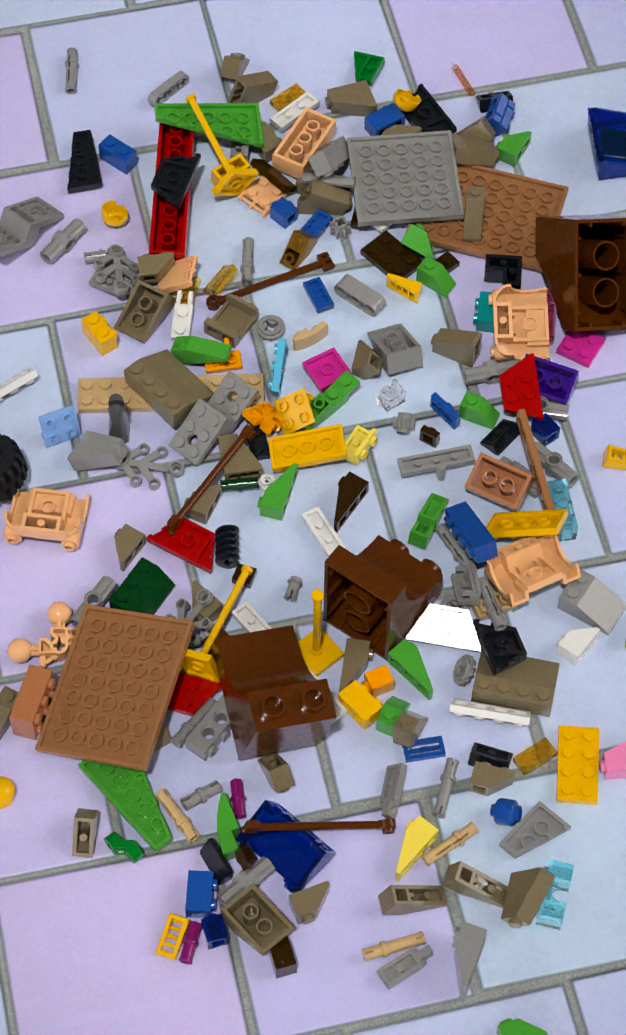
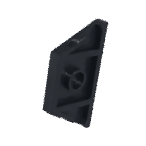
M419 84L417 91L414 94L412 93V95H419L421 102L412 112L401 111L411 126H420L422 132L451 130V133H455L457 127L423 84Z
M197 153L195 157L185 158V155L174 158H162L151 183V189L176 209L180 210L200 163L201 154Z
M473 619L478 640L493 675L526 659L527 652L516 627L506 626L502 631H495L492 622L491 626L480 624V619Z

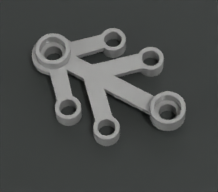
M113 244L107 249V255L95 260L93 267L98 271L95 280L99 283H104L106 277L114 272L116 280L113 289L114 293L119 297H123L128 293L129 284L123 281V274L131 279L130 283L135 286L138 279L140 280V275H137L139 273L138 263L124 256L123 247ZM113 260V264L104 269L105 264ZM121 262L129 266V269L123 266Z
M146 443L140 444L138 448L127 453L126 457L122 460L124 461L123 463L113 466L115 469L125 472L130 479V485L134 488L139 487L142 482L141 477L136 475L131 467L138 468L148 481L149 488L153 491L160 488V481L149 470L170 473L175 478H179L184 474V465L181 461H173L169 465L154 463L153 461L158 458L165 459L168 456V449L165 446H160L156 451L149 454V445ZM139 455L145 456L144 458H142V459H140V460H135V459H134V458H136V457L139 456Z
M208 589L199 590L196 595L198 603L187 616L186 611L189 608V603L183 598L179 599L176 602L177 619L193 621L205 606L213 603V594ZM167 614V615L165 616V617L176 618V617L173 616L172 614ZM208 617L194 622V630L203 628L209 631L214 626L213 621ZM192 633L189 644L198 646L201 643V637L196 633Z

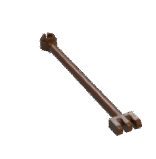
M323 252L317 255L316 262L231 292V294L241 297L320 267L324 272L334 269L335 264L332 262L331 257H329L328 252ZM210 295L206 299V306L211 311L218 310L226 302V295Z
M248 424L245 425L239 438L177 515L173 514L167 521L168 535L172 536L177 532L182 519L243 443H246L248 440L252 441L255 438L256 431Z
M248 820L242 826L241 832L243 834H256L257 831L381 830L383 834H393L396 828V820L260 823L259 820Z

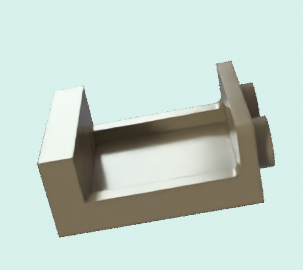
M227 293L226 302L212 319L207 317L204 321V333L223 343L224 338H228L229 344L235 349L259 319L258 308L254 304L242 300L237 295Z

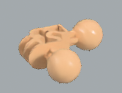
M61 601L50 605L47 610V618L54 625V628H50L51 641L47 638H39V644H30L23 638L14 639L7 648L9 658L16 663H23L31 656H40L39 666L45 668L52 661L62 662L66 660L76 632V628L65 627L72 616L71 608ZM59 638H60V643H61V651H58V649H59Z

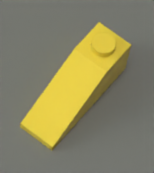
M420 815L415 820L411 819L405 827L406 833L395 875V880L398 882L438 838L439 830Z

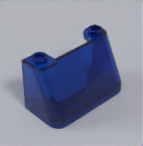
M597 107L587 108L589 132L592 135L598 168V180L626 177V112Z
M265 800L250 819L259 820L260 823L300 822L279 803ZM311 830L257 831L256 834H243L240 832L235 838L240 843L238 846L249 841L254 853L261 858L263 856L268 858L275 867V871L284 878V887L292 893L301 891L336 855V852Z

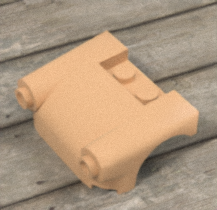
M506 284L497 290H492V294H488V304L492 305L495 344L494 347H490V357L494 358L497 362L515 359L521 361L525 358L526 353H534V356L550 361L547 287L520 290L513 288L511 284Z
M34 487L30 489L29 493L17 490V493L13 496L9 513L8 510L4 511V539L9 544L20 543L23 537L61 541V546L66 551L78 549L91 504L90 494L86 495V499L75 498V494H71L68 491Z
M543 535L533 538L526 536L497 549V557L486 561L487 566L484 570V576L488 578V581L512 607L530 600L529 593L553 584L558 580L565 585L581 578L579 564L569 562L561 549L557 535L552 537Z

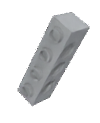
M223 695L185 739L186 749L204 761L209 756L212 757L218 749L217 746L221 742H225L230 735L231 726ZM220 720L226 721L223 724L217 723ZM206 735L214 736L210 739L205 738Z

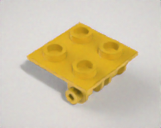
M305 387L274 401L278 415L284 419L282 426L284 435L296 432L315 423L310 406L314 397L311 393H306Z

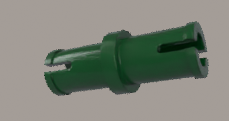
M237 477V479L220 480L222 492L236 490L242 492V490L259 489L258 477L242 479Z

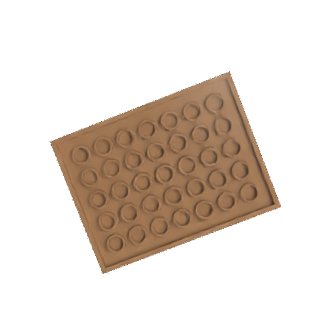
M456 164L464 212L467 186L485 187L481 242L463 241L464 219L409 223L406 232L411 224L416 226L418 223L426 228L425 232L429 234L432 246L485 259L486 254L522 256V268L543 273L536 255V217L561 216L569 187L479 165Z
M85 604L35 750L46 754L147 772L195 623L190 620Z

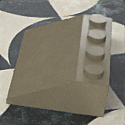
M168 349L140 358L124 369L125 383L173 428L186 419L199 398L209 401L214 394L207 385Z
M481 649L471 701L531 711V714L550 717L560 663L526 657L522 662L493 675L483 649Z

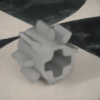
M344 216L335 217L334 222L330 221V234H334L336 238H346L347 233H351V221H347Z
M398 412V416L393 417V427H397V432L410 433V429L415 428V418H412V413Z

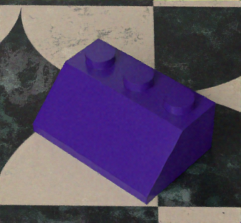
M535 356L541 396L567 405L577 385L579 371Z

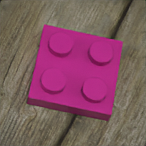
M568 330L559 344L556 353L589 368L603 347L606 338L591 331Z
M334 347L302 362V367L320 393L326 391L346 370L353 375Z

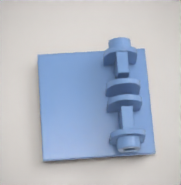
M74 405L38 416L42 430L41 436L45 441L46 448L82 436Z

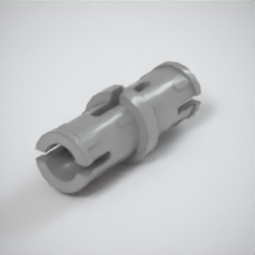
M215 780L207 786L195 789V792L181 798L180 802L187 811L199 803L207 802V799L222 792V788L218 781Z

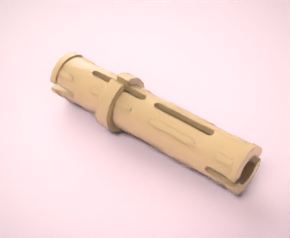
M165 788L159 790L155 797L174 821L176 829L183 833L189 843L195 842L200 837V834L190 823V818L183 814Z
M469 822L459 831H453L450 837L425 854H422V860L429 867L457 846L464 845L465 841L479 833L477 826L473 822Z
M420 931L388 942L380 941L377 945L362 948V955H365L363 957L364 961L367 962L382 956L386 958L389 956L388 954L425 945L424 933Z

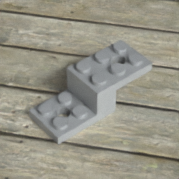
M38 196L4 207L0 219V258L34 246L40 227L62 220L64 214Z
M228 371L209 401L201 398L198 399L168 445L199 466L219 435L232 434L243 417L241 415L243 410L250 407L259 391L231 371ZM233 392H236L238 397L235 401L231 402L230 396ZM196 435L198 438L197 443L192 445L190 439Z

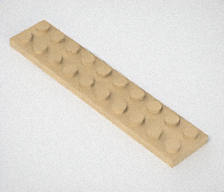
M263 373L235 374L259 391L250 407L264 403ZM226 374L196 376L215 392ZM125 377L78 379V414L109 413V397L116 393L122 396L126 412H151L155 410L125 383ZM236 392L231 394V402L237 399L238 395Z

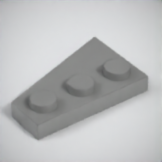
M538 801L506 835L499 846L516 859L571 829V826L541 801Z

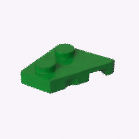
M354 51L356 82L366 80L368 85L372 86L385 63V58Z

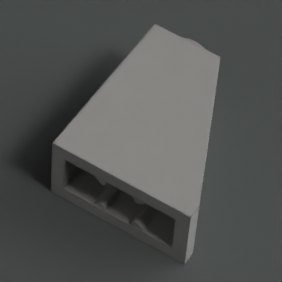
M86 430L67 459L74 471L120 465L129 450L121 438Z

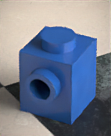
M281 197L271 204L270 218L286 229L298 219V208L291 201Z

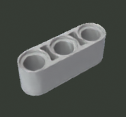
M346 274L334 286V291L338 296L372 317L386 305V300L380 293L351 275Z

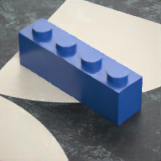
M466 501L445 508V525L447 528H451L453 536L458 538L461 547H465L469 558H473L476 564L498 556L496 540Z

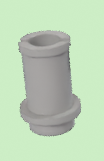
M100 249V251L84 252L85 264L94 263L96 259H101L106 255V250Z
M291 576L288 579V587L284 595L285 600L288 601L290 594H292L290 602L296 601L299 588L303 585L300 577Z

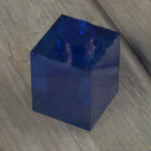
M547 413L544 414L543 421L534 418L531 422L533 436L545 447L559 438L560 427Z
M215 913L208 914L201 919V926L208 950L229 944L228 934L221 913L217 915Z

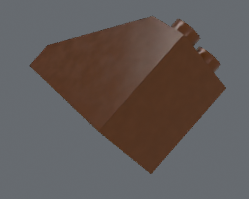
M572 215L536 217V255L564 329L569 331L626 329V216Z

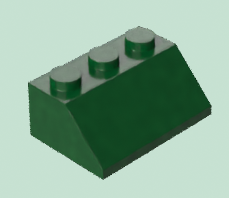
M141 557L110 598V608L155 615L175 588V584L159 566Z

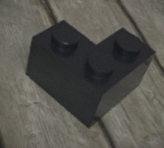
M486 254L484 281L502 282V285L511 284L513 288L521 289L522 256Z

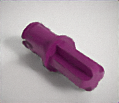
M234 778L230 781L232 795L230 802L233 805V813L236 820L246 818L244 803L246 796L243 794L242 780Z
M195 921L189 923L186 937L182 940L183 948L179 958V962L183 964H192L195 948L199 945L197 941L202 927L200 923Z

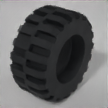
M0 434V501L5 502L9 499L8 497L14 496L17 493L18 488L21 489L23 486V481L27 477L28 467L17 443L9 436Z

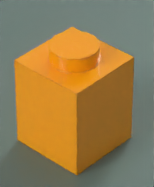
M383 665L364 673L362 684L368 688L369 693L373 697H377L394 690L395 681L387 665Z

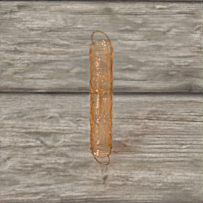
M455 64L461 72L460 74L458 73V75L465 83L463 87H466L465 90H468L467 93H470L469 96L471 94L475 96V91L473 90L472 86L470 85L468 80L465 79L466 77L463 76L464 74L462 73L459 66Z

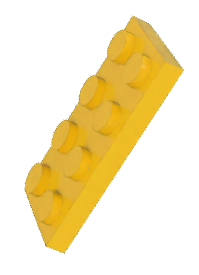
M342 423L268 438L273 473L286 471L294 463L298 464V468L347 459Z
M567 509L494 513L486 528L494 539L505 537L515 539L524 536L533 538L543 535L552 537L559 534L568 517Z
M559 725L556 802L597 805L599 728Z

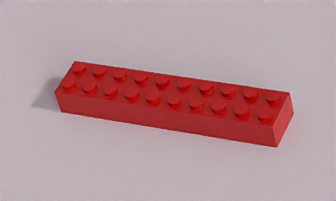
M160 123L156 171L162 158H174L185 155V158L194 157L196 132ZM192 182L180 210L154 192L149 254L173 252L175 261L186 258Z

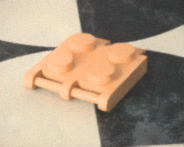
M260 176L239 194L238 199L249 204L251 209H256L265 218L270 214L271 204L281 197L287 199L288 192L281 191L266 177Z
M193 255L176 260L175 265L158 282L157 288L166 293H172L192 287V277L196 272L195 265L199 257Z

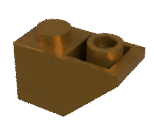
M294 230L279 263L292 270L297 269L310 254L317 238L304 230Z

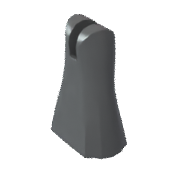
M117 393L112 394L108 401L110 417L108 435L121 438L124 443L129 442L130 418L124 408L122 396Z

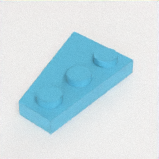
M279 338L278 344L275 343L274 345L276 361H272L271 372H274L273 379L269 380L268 390H271L272 396L280 397L283 380L282 369L285 368V358L288 352L285 338Z

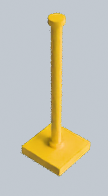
M190 94L185 100L187 103H190L226 171L224 177L211 191L214 196H239L259 173L257 169L231 168L196 102L195 94Z
M242 566V572L201 651L187 649L181 667L185 674L217 683L220 682L216 662L213 656L208 653L248 575H251L253 572L250 566Z
M317 589L311 594L313 600V631L297 642L306 666L316 677L344 658V652L321 628V606L324 593Z

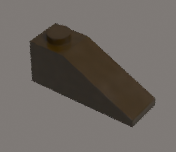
M350 471L338 483L339 489L334 519L335 532L340 530L368 493L369 482Z
M286 936L268 951L276 978L297 973V963L288 936Z

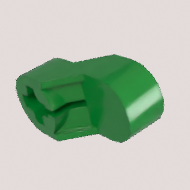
M114 831L104 838L106 845L114 855H126L132 863L144 857L142 850L134 840H122Z

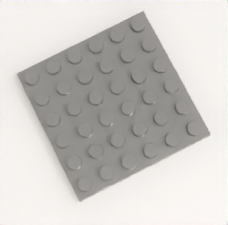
M451 130L347 138L351 177H356V186L353 188L358 227L464 219Z

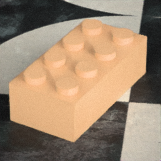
M306 107L272 154V166L276 170L297 179L302 177L303 172L309 173L312 166L307 158L331 142L336 135L337 120Z

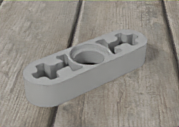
M183 71L177 72L150 93L148 102L153 106L155 103H164L187 85L189 76Z

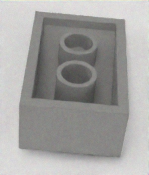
M401 323L367 332L374 351L383 359L381 366L388 375H395L401 371L414 370L417 367L423 366L421 345Z
M580 569L581 578L567 584L559 596L557 608L593 628H599L601 632L609 636L626 610V603L598 578Z
M464 921L461 928H456L452 947L455 948V969L459 997L462 1002L465 1001L487 934V929Z

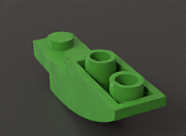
M346 370L323 394L319 393L310 403L315 423L304 427V429L311 430L333 415L349 400L348 396L360 385V381Z

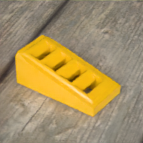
M390 273L387 274L386 286L418 303L422 294L421 282Z
M608 444L603 452L602 466L626 470V449Z
M169 913L155 954L176 960L191 920ZM173 923L182 924V928L173 926ZM170 930L179 932V936L169 934ZM167 938L176 940V945L166 942ZM164 946H167V947L173 948L174 951H173V953H172V952L163 950V947H164Z

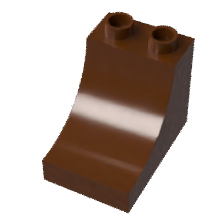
M378 535L358 555H354L338 545L324 562L323 620L352 639L370 641V648L374 649L373 652L388 661V652L402 640L406 639V635L411 631L430 603L434 604L441 595L442 571L433 561L429 559L420 561L410 555L407 546L397 539H391L389 542Z
M293 625L215 638L212 649L238 759L242 760L316 746L337 717L327 678L317 680L309 671L300 652Z

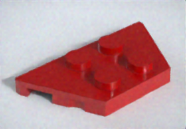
M531 353L499 375L505 412L515 414L518 410L525 409L527 417L531 416L543 421L544 414L534 353Z
M183 518L180 522V528L174 535H168L166 525L161 528L160 532L153 536L152 534L147 536V542L211 574L215 544L214 532Z
M180 672L167 710L192 717L210 697L212 698L216 693L222 691L221 683Z

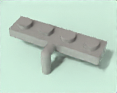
M470 444L397 458V463L402 478L436 472L438 480L441 481L445 478L446 469L475 464V457Z

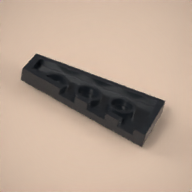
M91 130L73 132L69 182L67 186L68 193L102 188Z

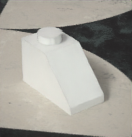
M595 627L569 630L565 636L562 635L558 639L556 654L577 666L598 640L600 629Z

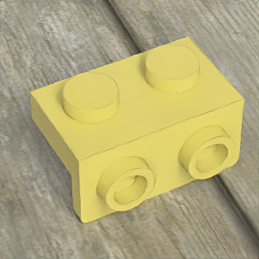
M357 425L345 441L347 459L345 460L355 465H358L361 460L364 461L370 447H374L378 441L377 429L373 428L370 432Z

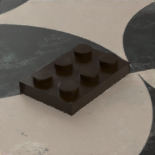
M384 231L360 250V254L386 276L390 273L408 278L417 271V267L423 261L388 231Z

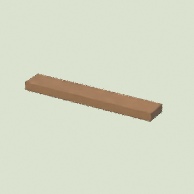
M520 409L517 412L516 421L532 475L535 479L534 482L543 510H555L525 409Z

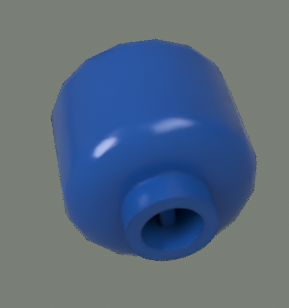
M499 798L495 804L491 805L490 815L493 816L495 823L498 825L514 826L516 822L521 820L522 807L519 806L516 800Z

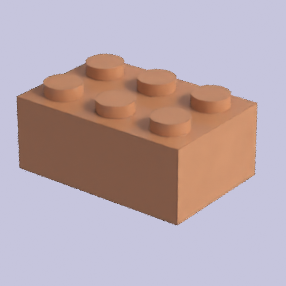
M481 452L464 487L473 494L513 512H519L535 479L533 475Z
M29 664L9 716L13 735L37 740L56 689V679L53 676L52 670Z

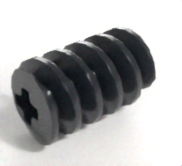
M223 525L215 530V563L219 567L231 569L237 567L238 563H240L238 561L240 557L238 554V526Z

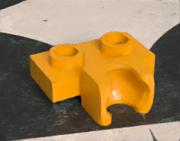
M224 338V343L229 344V339ZM240 350L230 351L226 362L204 363L206 374L242 370Z
M268 402L245 408L241 414L253 426L260 425L259 428L267 435L271 434L272 429L278 433L284 424V419L278 415L274 406Z

